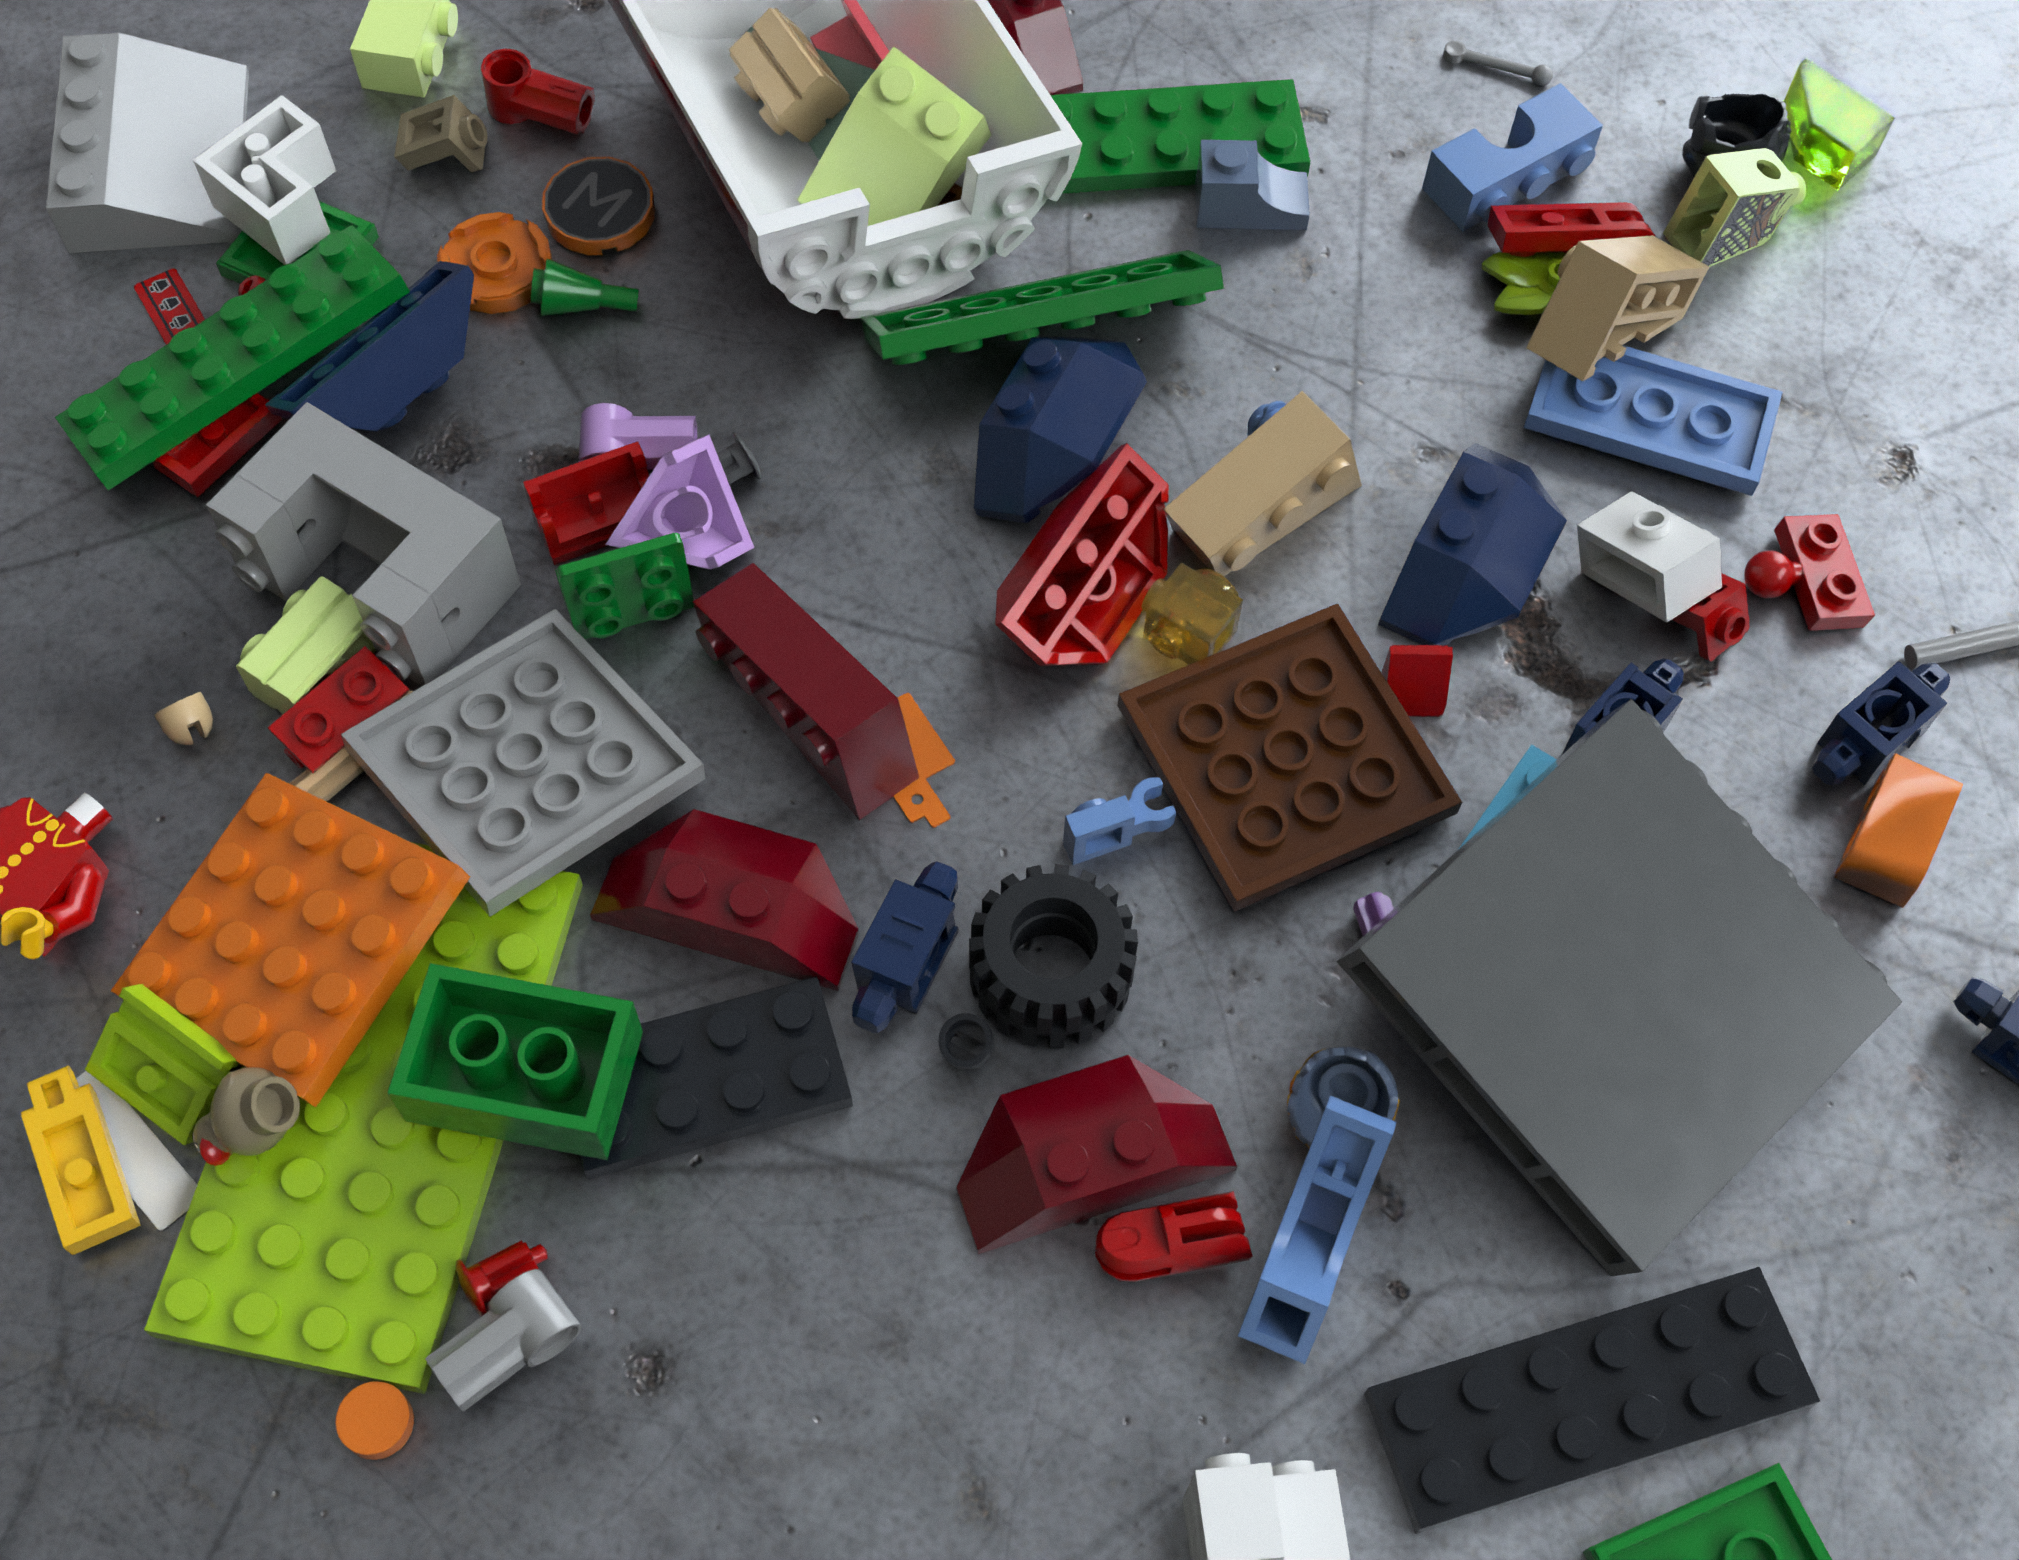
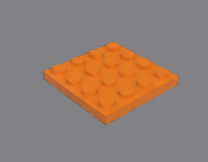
M266 773L113 986L111 992L119 997L124 987L138 984L144 985L214 1037L236 1059L235 1061L239 1063L238 1065L244 1068L259 1067L271 1071L275 1076L289 1081L297 1091L299 1099L317 1107L470 879V876L459 865Z

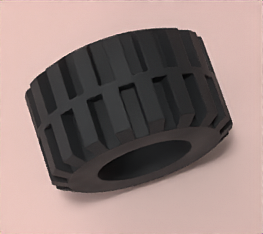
M1055 864L1054 873L1043 874L1041 865L1026 868V879L1019 881L1014 873L1001 880V895L990 889L982 899V913L975 912L971 923V938H969L970 985L973 995H979V1009L986 1019L997 1015V1030L1007 1037L1015 1029L1021 1031V1043L1033 1047L1036 1046L1037 1037L1050 1039V1049L1064 1048L1065 1037L1074 1036L1078 1045L1091 1040L1094 1025L1104 1032L1113 1024L1115 1010L1122 1012L1133 982L1138 937L1137 930L1131 929L1133 915L1127 904L1117 907L1118 892L1110 884L1098 889L1095 887L1096 875L1083 870L1079 878L1068 875V865ZM1044 935H1057L1068 938L1078 944L1086 952L1090 962L1084 969L1072 976L1050 979L1037 976L1026 970L1018 962L1014 953L1030 939Z

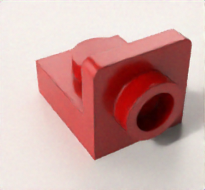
M1721 573L1722 588L1672 619L1696 631L1699 656L1708 661H1713L1731 645L1737 644L1750 627L1746 584Z

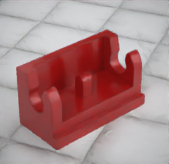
M638 441L523 482L534 521L554 565L608 546L605 544L649 477L645 456Z

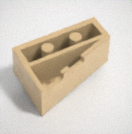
M1655 236L1578 241L1577 245L1566 253L1559 265L1558 277H1560V280L1526 348L1579 380L1585 381L1594 375L1595 364L1601 358L1606 357L1615 362L1623 357L1627 349L1622 346L1633 338L1645 343L1683 319L1709 266Z
M1301 391L1164 508V512L1173 531L1218 579H1221L1231 571L1242 569L1257 554L1362 486L1351 440Z

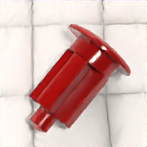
M521 1240L468 1268L458 1259L456 1261L457 1276L473 1309L480 1316L486 1314L485 1304L489 1303L502 1287L529 1270L539 1269L537 1265L548 1259L547 1249L541 1244L529 1249L526 1242L523 1243Z

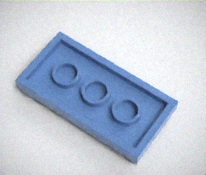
M1624 346L1627 348L1624 356L1615 362L1606 357L1598 360L1595 364L1594 375L1585 381L1579 380L1545 359L1523 428L1752 496L1761 478L1782 391L1628 346Z

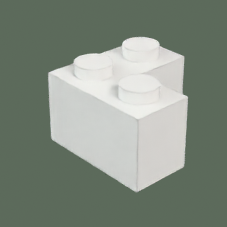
M283 95L279 96L193 159L212 206L284 265L294 262L330 234L314 188L335 173L336 168L320 124Z
M1232 1453L1210 1457L1205 1460L1206 1469L1195 1470L1183 1497L1191 1560H1350L1336 1469L1315 1471L1314 1462L1308 1460L1284 1462L1271 1466V1462L1251 1464L1249 1454Z

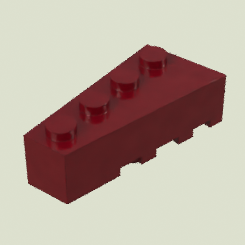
M751 563L693 601L701 627L695 632L705 652L714 661L722 659L731 670L740 687L758 701L859 820L919 778L898 698L758 566Z

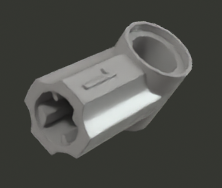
M539 1269L529 1270L508 1282L493 1296L488 1304V1312L427 1356L425 1360L443 1387L464 1412L525 1365L530 1367L541 1365L562 1352L578 1336L581 1331V1324L543 1272Z

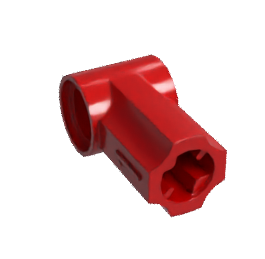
M514 49L495 50L483 59L481 65L488 113L493 119L505 124H517L530 119L574 134H584L591 121V113L595 103L594 88L533 69L529 59L523 53Z

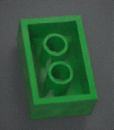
M430 963L387 1094L406 1122L607 1160L643 1030L633 1001Z

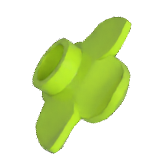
M1500 251L1482 262V270L1507 285L1496 299L1494 310L1502 313L1522 315L1543 313L1560 280L1558 268L1566 253L1562 251L1536 252L1532 256L1519 257Z

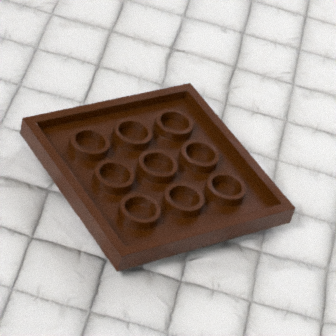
M1338 603L1119 693L1117 706L1157 777L1161 778L1166 793L1234 912L1458 814L1462 804V800Z

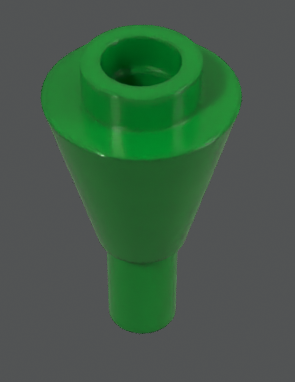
M548 258L545 270L534 268L531 303L541 304V316L599 310V307L637 312L639 289L602 284V280Z

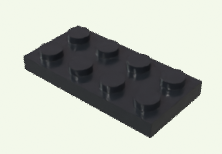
M818 977L804 979L641 1023L643 1034L608 1159L603 1160L582 1155L581 1159L584 1172L588 1180L852 1107L851 1092Z

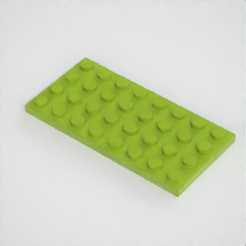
M412 842L434 853V851L428 845ZM561 871L491 917L463 887L317 1107L299 1099L300 1112L295 1124L288 1129L284 1137L270 1150L259 1155L250 1156L233 1153L222 1165L214 1166L207 1162L205 1163L145 1325V1332L154 1338L364 1382H386L398 1389L421 1394L426 1393L432 1369L425 1358L440 1348L460 1283L456 1272V1261L460 1259L464 1265L466 1264L504 1140L406 1122L387 1092L430 963L552 986L583 886L579 874Z

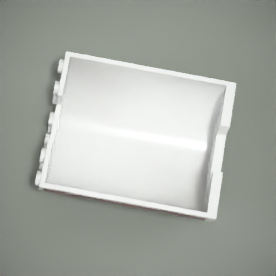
M608 0L768 281L783 292L791 304L813 314H817L822 309L839 310L843 318L857 319L863 316L926 304L968 284L975 279L971 273L972 269L982 264L995 253L1006 257L1035 230L1031 223L1032 218L1045 204L1047 199L1057 202L1077 164L1082 142L987 0H857L888 50L890 51L893 46L982 113L986 118L991 137L976 155L967 157L966 169L955 182L963 187L960 200L868 226L870 204L860 188L800 204L797 199L819 160L808 142H801L789 131L780 136L763 120L758 111L765 104L761 99L758 102L753 100L736 82L734 77L740 72V69L730 57L729 49L769 8H777L802 30L813 45L810 39L811 36L847 16L841 0Z

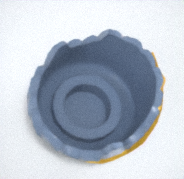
M1345 1046L1323 1049L1313 1053L1306 1059L1299 1071H1296L1290 1082L1287 1111L1290 1123L1296 1132L1295 1137L1310 1148L1330 1096L1393 1121L1396 1118L1400 1100L1398 1099L1394 1076L1388 1066L1378 1058V1055L1369 1050Z

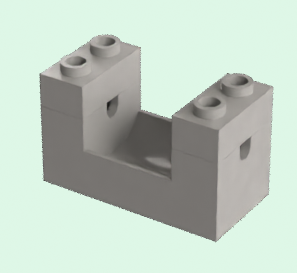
M308 402L206 504L218 528L215 532V537L230 552L235 562L232 566L233 572L244 584L254 591L261 592L266 588L287 601L341 542L378 563L380 566L352 597L363 620L360 627L372 641L377 652L375 656L402 682L408 677L420 686H424L441 676L521 586L501 518Z

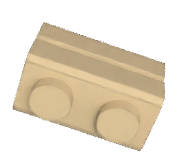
M769 8L752 25L753 31L745 32L729 49L730 57L740 69V72L734 78L756 102L760 99L765 105L758 112L777 134L783 136L789 131L801 142H810L826 126L825 120L827 118L833 119L850 102V95L802 30L777 8Z

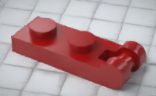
M1627 202L1492 205L1487 224L1501 252L1519 257L1532 256L1536 252L1562 251L1567 253L1572 247L1577 245L1578 241L1655 236L1650 226L1644 222V218L1634 204Z

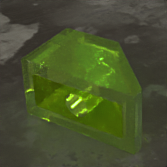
M1807 58L1799 64L1783 101L1786 104V110L1789 115L1788 120L1791 122L1790 142L1794 161L1836 190L1844 186L1877 155L1895 117Z

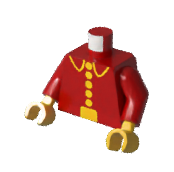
M84 792L57 818L31 797L20 798L12 805L0 808V944L8 946L14 941L21 940L20 953L25 958L36 959L41 955L45 957L60 939L89 927L95 920L105 885L104 881L108 877L109 869L88 843L113 818L102 805Z

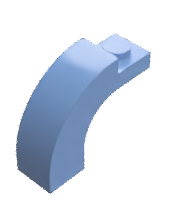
M1333 1096L1329 1097L1240 1328L1239 1337L1303 1364L1306 1363L1329 1307L1353 1233L1397 1122Z

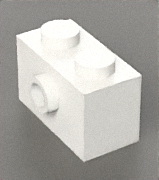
M1633 491L1577 524L1581 573L1665 622H1669L1722 588L1720 538Z

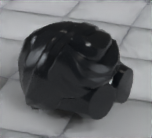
M1733 93L1724 94L1720 97H1698L1688 125L1689 129L1693 130L1692 137L1683 144L1682 149L1683 160L1690 169L1693 178L1706 156L1713 154L1767 148L1773 151L1782 162L1792 131L1790 128L1791 122L1788 120L1789 115L1786 110V104L1766 94Z

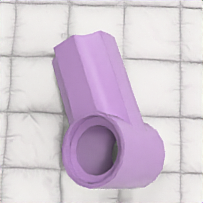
M600 403L591 405L581 415L578 462L638 441L645 456L647 470H654L664 454L698 439L696 416H633L626 408L616 404Z

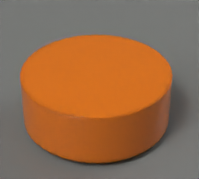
M381 1381L367 1382L351 1390L342 1400L336 1414V1430L342 1443L357 1456L369 1460L387 1458L398 1452L408 1441L414 1426V1412L409 1400L395 1386Z

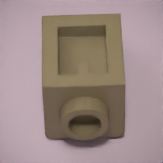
M455 95L400 114L394 158L409 171L454 155L473 173L483 169L485 147L488 140L487 129L477 115L473 114Z

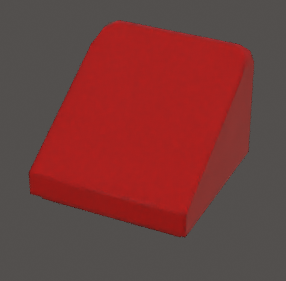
M1392 645L1389 647L1381 673L1408 716L1439 717L1443 715L1447 704L1453 648L1438 645Z

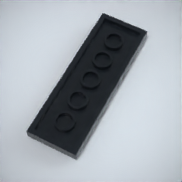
M1760 1266L1368 1387L1364 1393L1415 1534L1809 1409L1820 1402Z

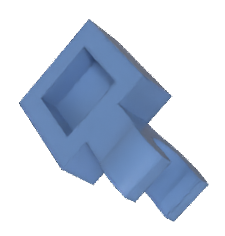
M1152 777L1139 782L1134 787L1129 801L1126 795L1110 801L1102 798L1093 799L1079 805L1072 814L1066 815L1063 845L1072 865L1132 844V837L1138 834L1161 832L1171 827L1176 816L1174 806H1168L1161 810H1152L1145 805L1147 800L1161 796L1163 788L1161 778Z

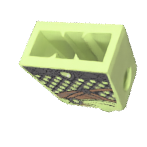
M1767 148L1706 156L1663 234L1673 247L1709 267L1765 244L1772 237L1788 209L1803 202L1806 195L1805 182L1800 174L1790 172L1775 153Z

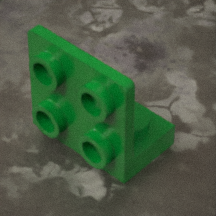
M671 533L563 564L555 570L572 626L584 639L610 637L620 632L623 628L650 620H668L684 610L694 608V598L684 545L679 533Z

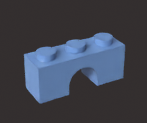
M1560 83L1518 105L1507 142L1512 149L1493 145L1474 128L1432 150L1422 189L1463 232L1482 221L1488 222L1492 205H1514L1526 197L1533 199L1543 193L1552 183L1567 175L1576 176L1583 172L1595 158V147L1603 125Z

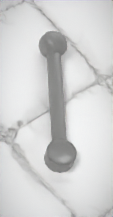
M1456 40L1449 41L1444 48L1443 57L1449 63L1456 64L1463 60L1532 78L1533 82L1538 86L1549 84L1553 78L1552 69L1546 64L1531 67L1467 50L1462 42Z

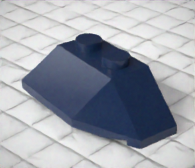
M439 261L422 278L409 287L410 293L376 314L283 392L267 402L265 406L271 414L290 419L308 402L349 428L378 431L395 425L406 415V406L422 393H429L442 386L450 377L449 370L464 358L474 281L473 272L468 265Z
M1078 337L1031 338L979 423L974 510L978 516L1028 523L1041 513L1040 507L1062 497L1096 471L1147 383L1141 368L1125 342Z
M1477 443L1463 451L1413 543L1380 617L1379 626L1421 645L1446 646L1453 639L1473 635L1519 617L1567 522L1529 466Z

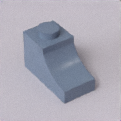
M1201 140L1195 181L1196 228L1307 230L1310 216L1307 172L1283 169L1266 161L1257 151V141Z

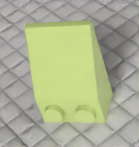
M893 46L857 93L797 201L803 204L860 188L870 204L868 226L936 207L966 169L967 157L976 155L991 137L986 118L982 113Z

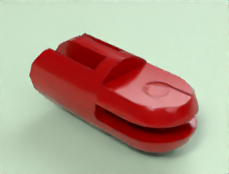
M1234 1191L1120 1212L1107 1218L1096 1235L1095 1256L1106 1274L1123 1282H1138L1248 1261L1253 1255L1248 1238L1244 1236L1245 1227L1241 1214L1236 1211L1238 1204Z

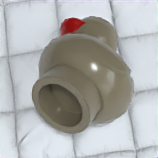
M245 1067L229 1072L218 1084L211 1102L210 1113L200 1118L194 1126L193 1142L197 1151L201 1154L204 1161L210 1165L217 1166L225 1163L233 1153L250 1156L259 1155L270 1150L284 1137L299 1116L300 1101L297 1091L289 1081L275 1076L271 1071L264 1068Z

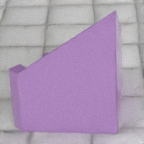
M710 435L700 437L661 457L605 545L622 548L671 533H679L684 545L687 564L705 569L717 568L754 548Z

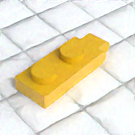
M65 1066L27 1082L33 1107L22 1111L21 1117L63 1248L71 1255H75L141 1226L98 1096L92 1085L88 1083L79 1087L70 1066Z

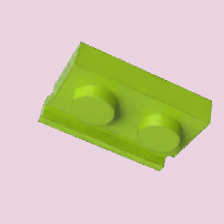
M138 984L124 987L119 995L123 1002L118 1012L110 1014L85 1070L181 1144L193 1143L194 1126L200 1118L210 1113L211 1102L219 1082L229 1073L231 1068L237 1067L239 1063L214 1037L144 985Z

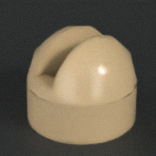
M201 692L181 699L154 715L168 738L182 745H193L189 728L194 726L201 737L205 739L213 727L211 709Z

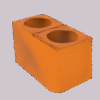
M1895 753L1873 784L1855 829L1837 866L1834 878L1903 908L1918 889L1927 873L1963 783Z

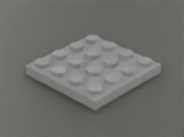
M553 609L341 734L348 753L434 853L459 865L470 876L464 888L489 917L705 780L704 764L556 609Z

